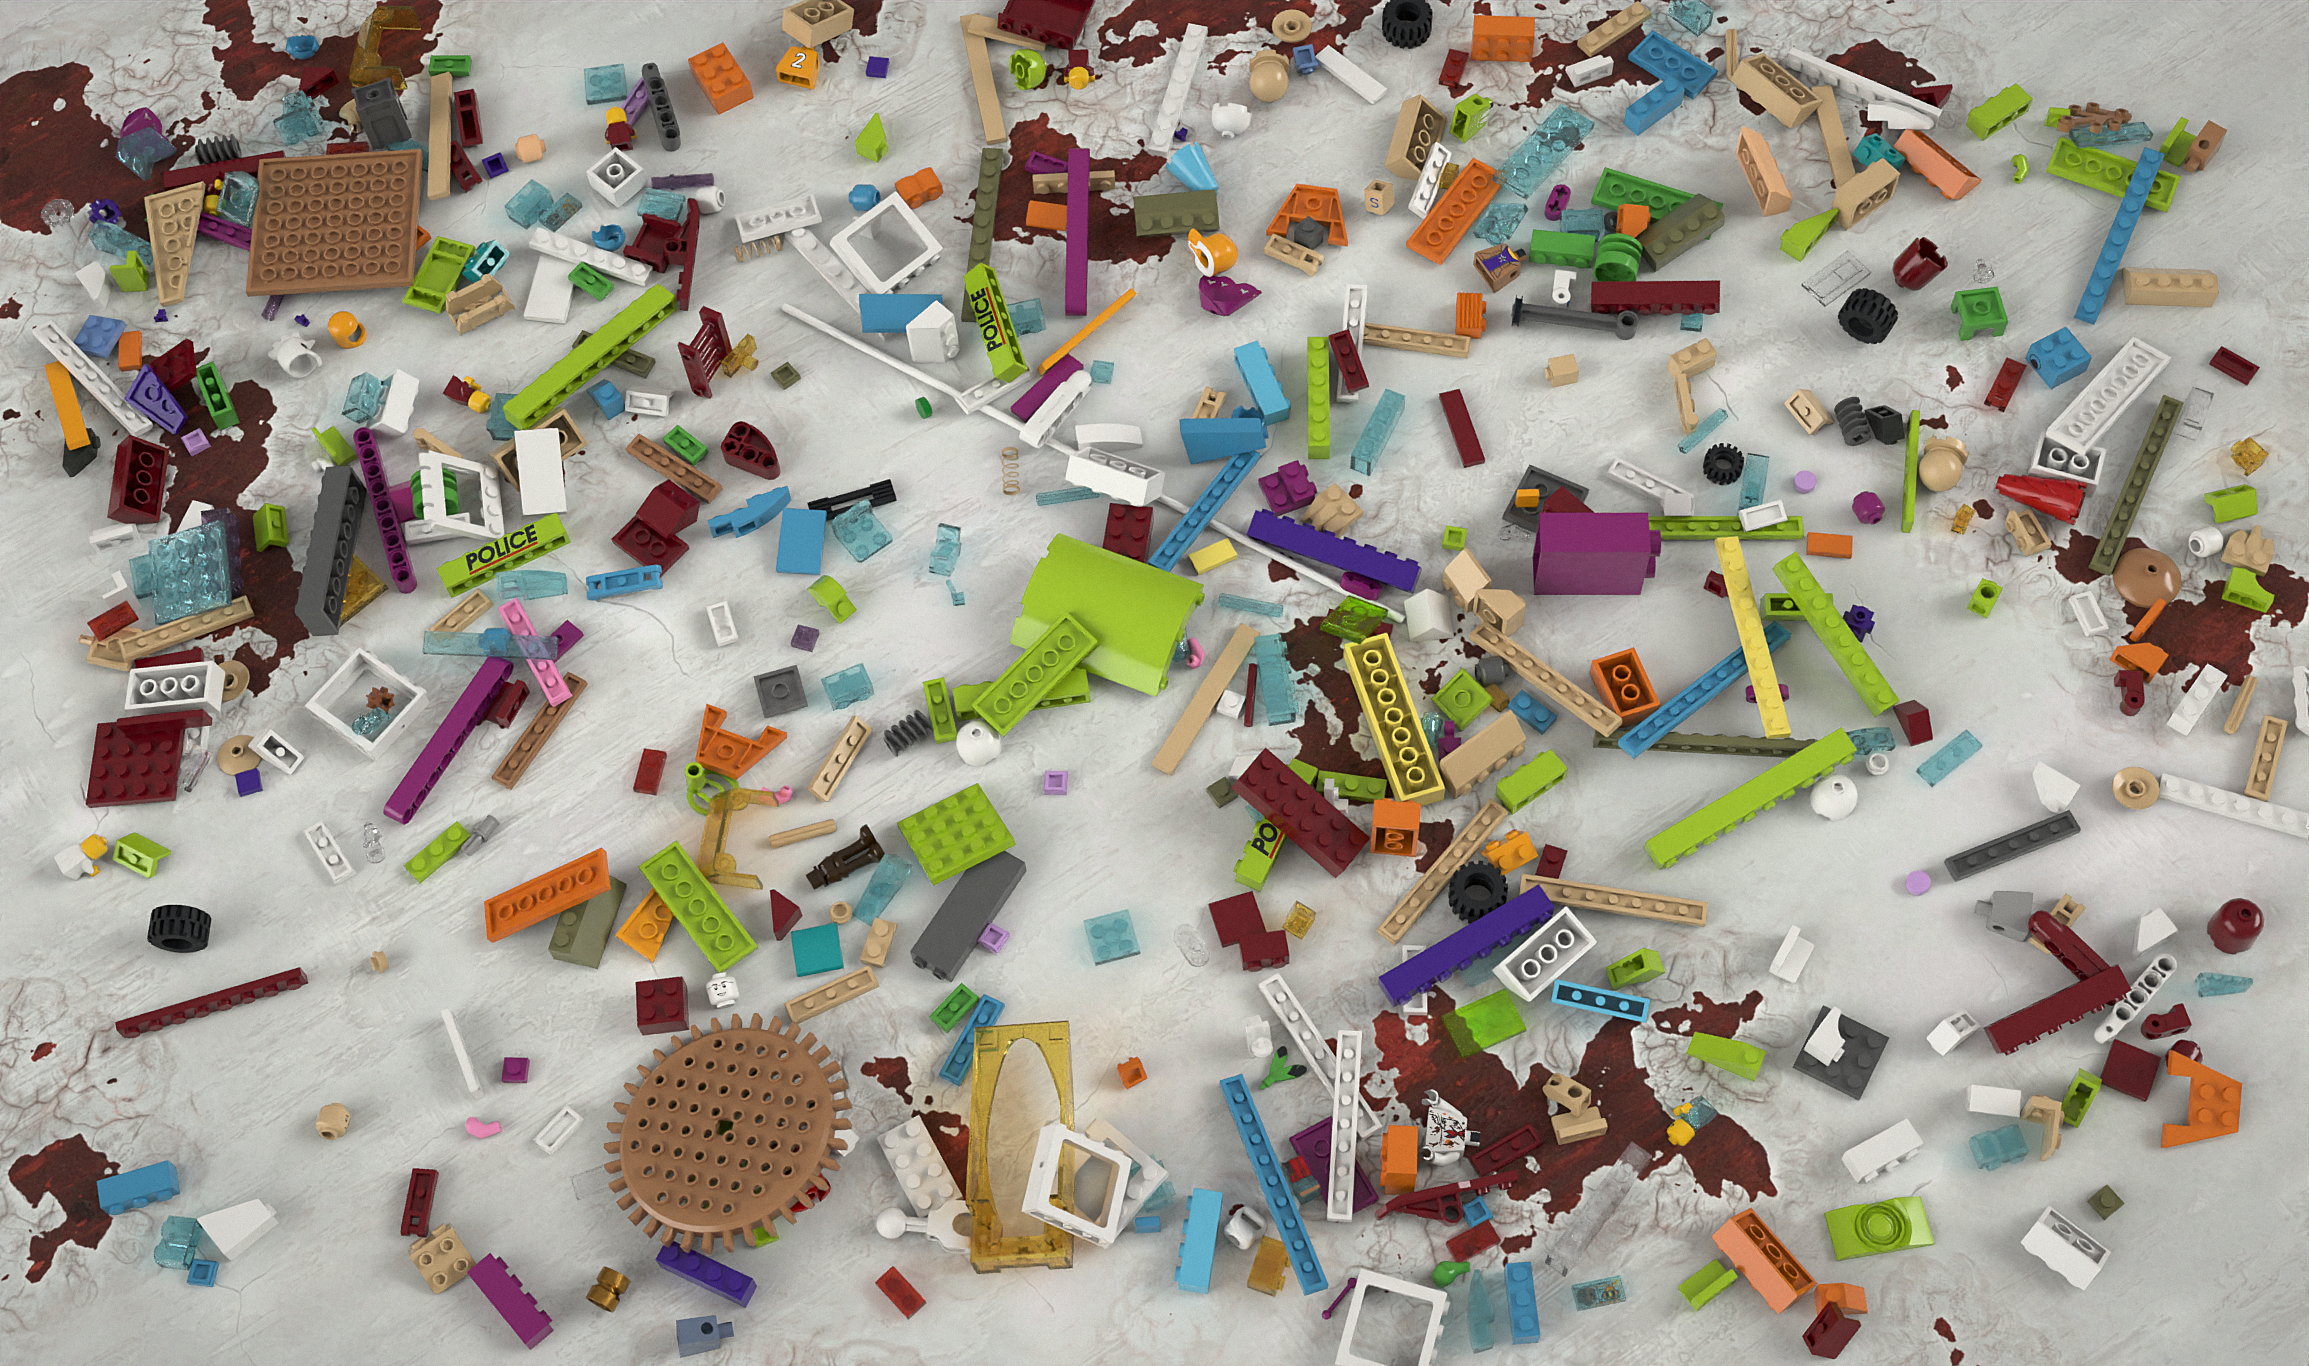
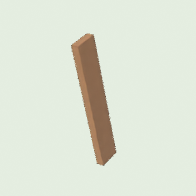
M570 672L566 673L563 679L572 697L554 708L549 700L545 702L492 775L493 781L512 790L588 685L585 680Z

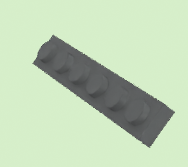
M2068 810L1946 858L1944 863L1954 881L1957 882L2078 834L2081 828L2071 811Z

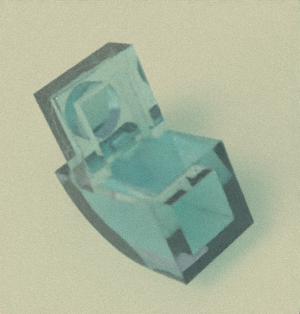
M944 523L938 525L936 546L930 554L929 573L947 577L951 576L960 556L962 545L960 543L961 527Z

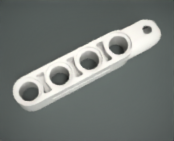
M1079 370L1074 372L1066 382H1062L1024 425L1019 438L1040 449L1090 391V374L1087 371Z
M2164 953L2156 957L2131 986L2132 991L2126 993L2127 998L2117 1002L2097 1026L2094 1032L2096 1041L2101 1045H2106L2121 1030L2127 1028L2176 970L2177 962L2173 956ZM2159 965L2165 966L2167 971L2162 970ZM2145 981L2151 982L2153 987L2147 986ZM2130 997L2136 998L2139 1004L2134 1003ZM2116 1013L2123 1015L2125 1020L2119 1019Z

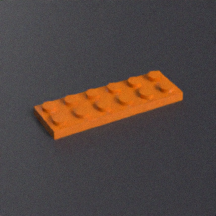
M1472 158L1407 240L1406 247L1442 265L1505 185L1508 176Z
M599 848L484 901L487 940L494 943L611 890L607 852L603 848Z

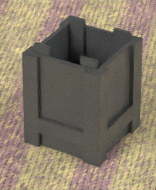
M391 77L360 88L351 89L357 106V114L373 150L385 148V145L399 140L404 142L412 138L406 122V113Z

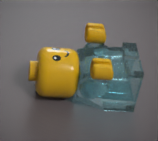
M1702 1095L1695 1097L1690 1103L1676 1106L1672 1112L1676 1116H1681V1119H1676L1668 1127L1669 1141L1674 1145L1685 1146L1694 1137V1131L1710 1123L1719 1112Z

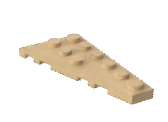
M203 181L144 197L159 301L163 307L181 303L184 300L206 184Z

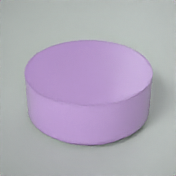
M1804 470L1796 474L1793 484L1797 491L1809 493L1814 490L1817 479L1812 472Z
M1913 871L1908 875L1905 884L1910 893L1923 895L1928 891L1931 881L1925 872Z

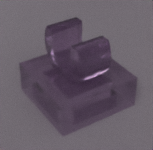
M798 624L790 642L791 647L813 652L820 634L819 629Z

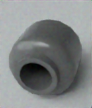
M1498 656L1481 658L1474 667L1476 681L1480 682L1483 687L1502 685L1505 677L1509 675L1507 663L1503 664L1502 659Z

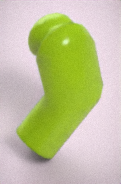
M2022 154L2014 155L2011 160L2013 166L2018 168L2012 177V180L2017 184L2022 183L2029 172L2027 158Z

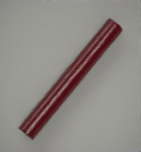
M1250 663L1248 669L1244 716L1245 727L1253 726L1258 665L1255 663Z

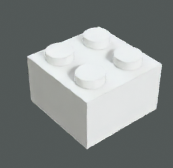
M617 147L586 171L591 187L617 208H620L648 184L644 169Z

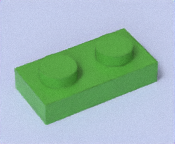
M431 55L428 72L430 76L450 72L452 76H470L472 59L470 55Z
M580 262L568 275V280L600 302L614 289L612 282L583 262Z
M676 425L663 437V441L667 446L693 466L709 453L706 446L679 425Z
M961 983L929 1016L930 1020L948 1034L979 1001V997Z

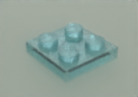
M623 63L584 69L587 105L627 99L625 67Z
M1128 909L1083 920L1095 966L1140 954V948Z

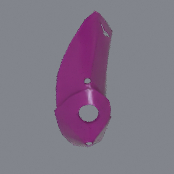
M139 108L126 117L119 136L126 153L130 157H171L173 152L168 138L162 135L160 120L149 108ZM146 113H147L148 117L151 118V120L145 119V116H146L145 114H146ZM160 141H162V145L165 147H159Z
M1203 275L1199 282L1201 307L1208 312L1223 317L1231 315L1262 294L1254 286L1247 283L1236 284L1231 278L1226 276L1207 277ZM1221 282H1223L1224 284H1227V286L1221 287V286H1222ZM1241 289H1243L1244 291L1248 290V292L1243 294Z

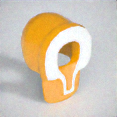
M1194 228L1190 230L1187 239L1188 246L1195 254L1197 268L1205 276L1213 277L1217 273L1227 271L1235 265L1238 259V249L1228 236L1216 233L1205 238Z

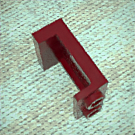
M643 213V225L632 246H625L623 250L624 257L653 267V271L664 274L669 264L666 263L663 255V242L667 238H672L681 227V224L672 219L660 218L655 214Z

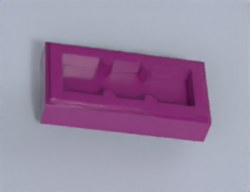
M1033 151L1025 164V170L1035 174L1068 173V162Z
M566 620L543 644L553 662L556 663L584 634L570 621Z

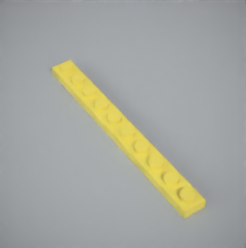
M1738 536L1717 538L1714 543L1767 739L1789 737L1791 734L1790 726Z

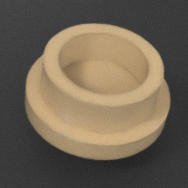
M839 901L831 906L829 915L834 923L845 924L852 918L853 911L848 903Z
M372 952L373 957L369 959L373 970H378L380 974L384 973V970L389 968L384 952Z

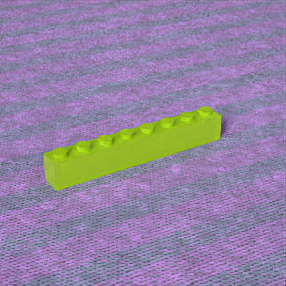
M1795 551L1779 561L1772 568L1773 572L1874 718L1900 701L1798 553Z

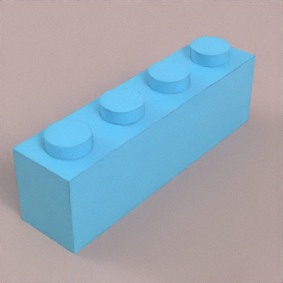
M1257 340L1234 348V361L1257 411L1263 414L1265 419L1264 426H1269L1289 419L1291 405L1287 397L1284 398L1282 394L1283 387L1281 382L1276 381L1274 377L1275 370L1273 365L1267 362L1268 356L1265 348H1261Z
M1556 979L1551 1002L1646 1023L1650 999Z
M1194 1188L1193 1196L1188 1195L1186 1210H1190L1189 1219H1184L1182 1233L1186 1234L1185 1243H1180L1178 1257L1182 1258L1181 1267H1176L1174 1280L1178 1282L1179 1290L1208 1294L1223 1203V1192Z

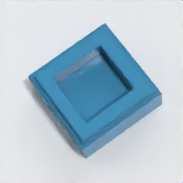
M1481 1195L1462 1205L1463 1216L1471 1230L1493 1219V1215Z
M1159 1217L1135 1218L1136 1234L1161 1232Z
M193 1259L187 1283L189 1285L213 1287L219 1263L217 1261Z

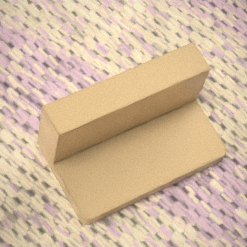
M1797 389L1784 403L1809 435H1814L1825 423L1833 424L1835 422V419L1810 390Z
M1596 1106L1587 1108L1579 1118L1572 1115L1571 1112L1551 1118L1558 1145L1605 1135L1608 1128L1605 1118L1601 1119L1598 1107Z

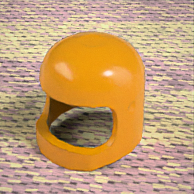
M340 311L332 315L328 321V331L338 346L350 349L361 346L365 342L367 337L366 329L361 323L357 322L353 314L347 311ZM357 326L360 327V338L356 342H351L348 337L355 332Z

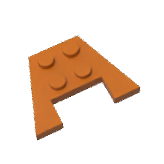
M1296 184L1266 230V236H1272L1274 233L1287 238L1290 222L1301 223L1307 216H1310L1321 226L1330 227L1327 244L1348 247L1337 189Z
M706 704L695 761L701 764L703 768L737 780L787 739V732L766 726L758 741L751 740L721 729L720 726L726 719L727 712Z
M2169 1050L2168 1075L2191 1077L2187 1126L2163 1123L2161 1148L2237 1133L2242 1083L2173 1050Z

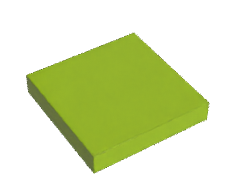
M1464 668L1457 672L1431 698L1462 731L1495 700Z

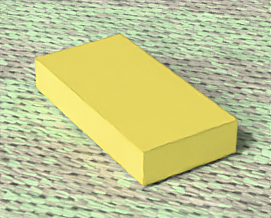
M1226 538L1189 554L1188 558L1197 575H1201L1237 559V553L1229 539Z

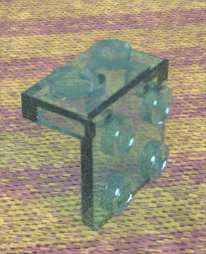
M303 90L295 93L302 107L273 121L285 146L294 145L323 132L318 122L322 120L317 108L313 109L316 106L311 96L306 97Z
M146 127L119 139L116 158L145 181L151 178L153 164L176 154L177 148L154 129Z
M866 498L861 502L855 503L845 513L836 516L831 522L835 537L859 563L864 562L893 541L892 535L874 516L871 503Z

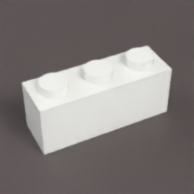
M2207 663L2166 725L2187 737L2228 675Z
M1905 1119L1846 1151L1842 1161L1857 1184L1864 1180L1866 1183H1869L1879 1176L1878 1173L1886 1169L1889 1172L1899 1166V1161L1902 1159L1911 1160L1919 1155L1923 1141L1909 1120Z

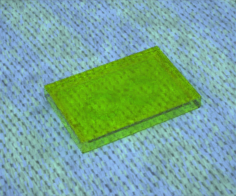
M1348 595L1321 622L1320 630L1361 644L1387 617L1388 610Z
M1506 988L1441 1016L1462 1059L1522 1034L1527 1030Z

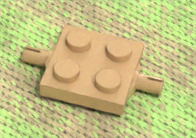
M102 621L99 630L93 637L81 634L78 642L90 645V650L85 659L89 664L129 672L134 660L125 663L117 641L144 631Z

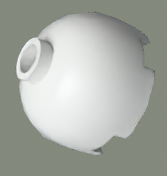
M1220 103L1213 104L1211 122L1213 127L1222 133L1223 137L1234 138L1235 135L1244 133L1249 127L1252 111L1247 112L1246 106L1235 103H1228V106H1220Z
M974 720L966 723L959 730L956 738L957 752L964 759L965 763L972 766H984L987 762L998 757L1001 751V738L999 733L986 721Z
M1837 773L1830 774L1824 778L1821 777L1813 786L1810 795L1811 806L1818 815L1822 814L1830 818L1832 821L1843 820L1850 816L1856 807L1858 799L1857 788L1852 780Z

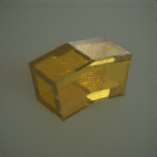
M1446 163L1439 181L1440 188L1449 189L1457 179L1459 165Z
M1963 504L1954 517L1950 531L1964 535L1968 523L1975 514V510Z
M1489 684L1485 688L1495 699L1490 705L1499 713L1502 712L1510 703L1509 696L1501 691L1496 684Z

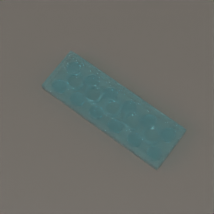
M1560 104L1493 174L1492 180L1527 200L1593 130L1595 123L1565 105Z

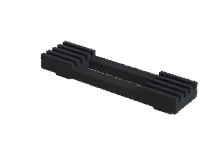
M888 479L870 484V487L831 498H821L807 502L809 510L826 511V521L895 502L897 499L891 480ZM873 495L874 499L832 511L831 506Z

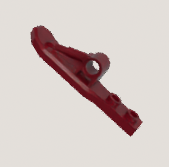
M688 198L687 200L688 214L682 227L678 229L672 238H667L663 242V255L666 263L684 266V271L679 272L678 284L682 286L681 289H677L676 302H680V310L688 311L699 235L700 211L695 198Z
M1517 1170L1399 1195L1376 1210V1220L1381 1221L1393 1213H1406L1417 1215V1217L1434 1219L1447 1227H1453L1459 1223L1463 1216L1460 1196L1476 1193V1196L1490 1193V1189L1499 1187L1500 1191L1511 1189L1514 1187L1513 1184L1519 1180ZM1448 1208L1454 1209L1457 1213V1218L1454 1220L1448 1219L1445 1215V1210Z

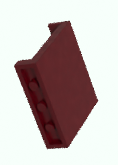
M1009 0L1003 13L999 12L997 28L1061 49L1073 50L1095 4V0Z

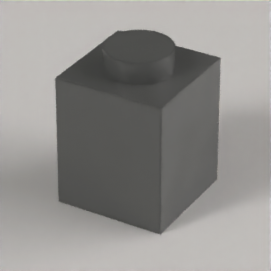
M1307 216L1294 228V242L1314 250L1323 242L1324 227L1310 216Z

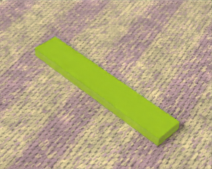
M1912 410L1907 421L1901 531L1903 533H1910L1914 524L1920 411Z

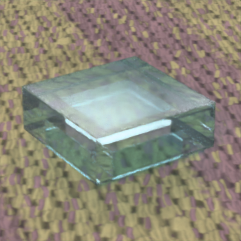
M1093 360L1090 372L1091 382L1111 384L1114 363Z

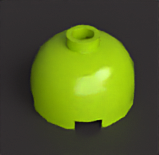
M1031 49L1016 50L1015 54L1010 56L1009 61L1010 74H1014L1015 79L1018 81L1014 84L1020 90L1032 89L1040 85L1044 80L1047 65L1037 51Z

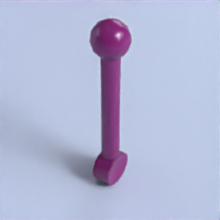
M1355 1278L1348 1279L1345 1289L1328 1310L1322 1312L1323 1319H1330L1332 1311L1351 1288L1356 1287L1357 1280Z

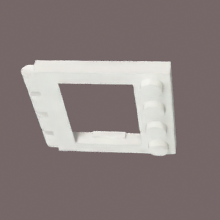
M430 450L427 453L419 454L424 521L426 524H430L432 529L486 542H493L504 536L498 468ZM442 468L447 469V471L477 477L481 485L479 499L482 501L483 506L480 510L481 517L484 519V526L446 518Z
M1095 1118L1084 1131L1090 1136L1088 1139L1101 1142L1106 1138L1109 1139L1126 1157L1131 1158L1133 1163L1136 1162L1141 1166L1140 1170L1126 1185L1115 1234L1116 1238L1170 1174L1105 1119L1101 1123ZM1071 1146L1068 1150L1074 1155L1070 1157L1065 1153L1057 1163V1175L1054 1176L1049 1201L1057 1208L1099 1226L1101 1215L1093 1222L1071 1200L1068 1201L1059 1193L1091 1156ZM1105 1244V1245H1101V1246H1102L1103 1248L1107 1249V1247H1108L1110 1244Z

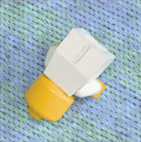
M92 834L81 844L64 849L54 859L62 873L74 880L80 878L83 872H87L94 877L100 870H98L96 865L92 866L94 860L107 852L108 847L106 843L108 842L105 837Z

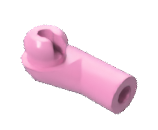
M783 786L780 791L774 793L763 787L758 796L773 805H779L791 800L793 790L790 786Z
M470 1117L465 1125L468 1133L479 1139L502 1131L498 1120L485 1125L478 1121V1118Z

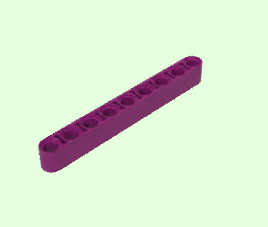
M1069 148L1065 316H1087L1089 148Z
M361 427L354 432L353 439L391 575L400 592L405 594L411 593L417 587V580L401 523L389 495L390 485L380 449L372 431L367 427Z
M494 653L488 656L385 804L383 809L385 816L403 825L409 823L512 674L514 663Z

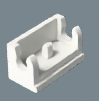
M1973 1084L1967 1087V1111L2015 1118L2020 1117L2021 1090Z

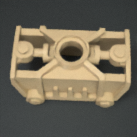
M485 274L481 277V280L457 292L451 291L446 295L447 314L460 336L471 329L472 331L475 330L477 326L497 316L502 317L505 312L511 309H515L502 284L490 274ZM500 292H503V294L498 295L493 300H491L492 296ZM459 312H464V313L460 314L459 316L453 318V315H455V314H457V313H459Z

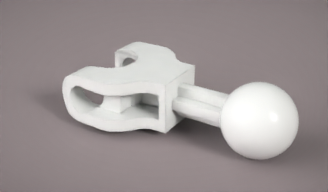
M950 1200L938 1210H929L928 1218L907 1217L900 1209L889 1207L879 1213L876 1219V1227L878 1232L888 1239L898 1238L905 1231L927 1232V1239L939 1243L941 1248L947 1253L969 1254L974 1251L975 1244L970 1237L957 1234L953 1228L959 1220L975 1217L978 1206L971 1201Z

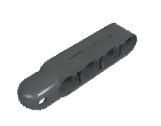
M655 63L644 64L641 71L662 145L667 151H676L681 145L680 130L665 82L661 78L658 66Z

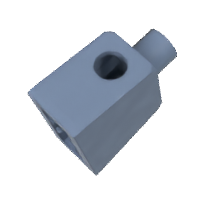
M716 1315L676 1320L680 1358L719 1349L720 1339L734 1337L732 1322L717 1324Z

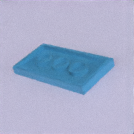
M1653 30L1628 56V60L1662 81L1671 76L1685 88L1684 95L1693 100L1718 73L1717 69Z
M859 294L862 333H907L906 325L937 300L943 305L942 294Z

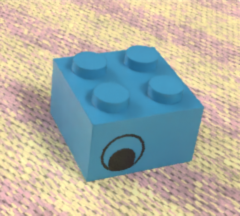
M2065 326L2031 344L2025 359L2048 387L2053 389L2086 372L2092 357Z

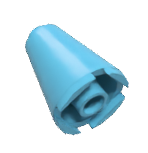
M1194 142L1195 146L1192 147L1190 144L1184 146L1171 157L1173 161L1170 165L1167 162L1166 169L1191 191L1215 189L1217 196L1218 184L1199 143Z

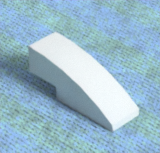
M1872 100L1868 104V121H1888V129H1930L1934 125V121L1924 114L1901 104Z
M1111 423L1075 426L1079 451L1088 446L1107 453L1143 447L1140 428L1137 426Z

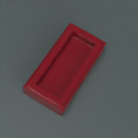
M2223 346L2219 348L2209 365L2247 386L2260 368Z

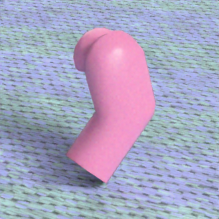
M1193 637L1186 642L1192 652L1190 657L1187 658L1186 663L1190 668L1196 669L1201 666L1205 652L1197 639Z

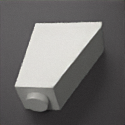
M259 1198L201 1216L197 1219L222 1253L231 1261L279 1223L274 1216L278 1212L269 1202L264 1204Z

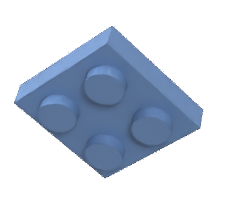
M89 315L73 343L85 355L108 358L127 325L123 320Z

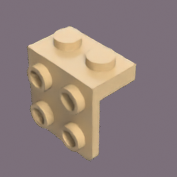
M2045 1095L2031 1096L2021 1109L2020 1120L2044 1125L2040 1160L2046 1161L2049 1156H2053L2055 1149L2060 1147L2061 1134H2058L2059 1125L2063 1124L2064 1111H2061L2062 1102L2050 1100Z
M444 1223L440 1224L431 1231V1236L425 1240L423 1237L417 1239L410 1245L411 1249L408 1250L409 1257L435 1294L443 1292L468 1275L467 1272L476 1265L451 1223L446 1226Z

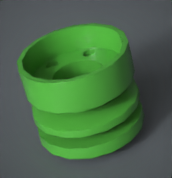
M1615 233L1604 236L1599 242L1597 258L1594 264L1593 276L1598 282L1636 281L1643 249L1641 243L1634 237L1626 234Z
M442 468L446 516L458 514L460 504L457 494L456 475L454 472ZM421 470L411 476L410 484L413 495V512L417 518L422 520L424 519L423 488L421 486Z

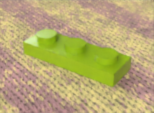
M944 677L922 682L936 744L956 740L957 731Z
M1319 770L1316 791L1320 795L1324 796L1325 779H1334V787H1339V798L1373 803L1374 799L1380 800L1385 798L1387 784L1385 779Z
M456 821L408 861L404 867L421 884L460 851L461 846L471 835Z

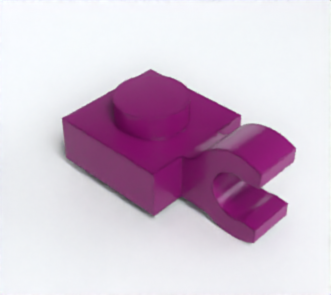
M1445 721L1444 738H1438L1439 762L1461 746V737H1454V721Z

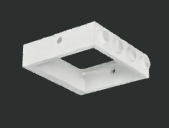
M896 191L835 235L830 242L833 250L870 294H893V290L897 287L903 288L909 283L910 277L913 275L919 276L924 272V267L929 263L931 265L935 264L941 258L940 254L943 250L942 246ZM895 207L925 243L928 250L887 281L881 282L848 241Z
M359 647L309 700L305 707L312 717L368 757L377 761L430 702L424 688L418 684L416 686L412 685L410 679L403 673L398 675L387 662L382 664L373 652L369 650L365 652ZM366 671L372 672L412 700L373 743L328 712Z
M1055 1122L1052 1125L1041 1127L1021 1212L1098 1246L1113 1243L1132 1159L1124 1156V1153L1120 1150L1105 1147V1144L1101 1141L1085 1138L1086 1135L1084 1133L1066 1129L1067 1126L1062 1123ZM1062 1142L1113 1165L1099 1226L1049 1203Z
M1360 1268L1335 1366H1387L1352 1356L1349 1353L1366 1288L1369 1285L1433 1304L1418 1366H1429V1363L1435 1364L1438 1349L1434 1348L1435 1340H1441L1444 1325H1440L1442 1315L1447 1317L1450 1302L1446 1301L1447 1293Z

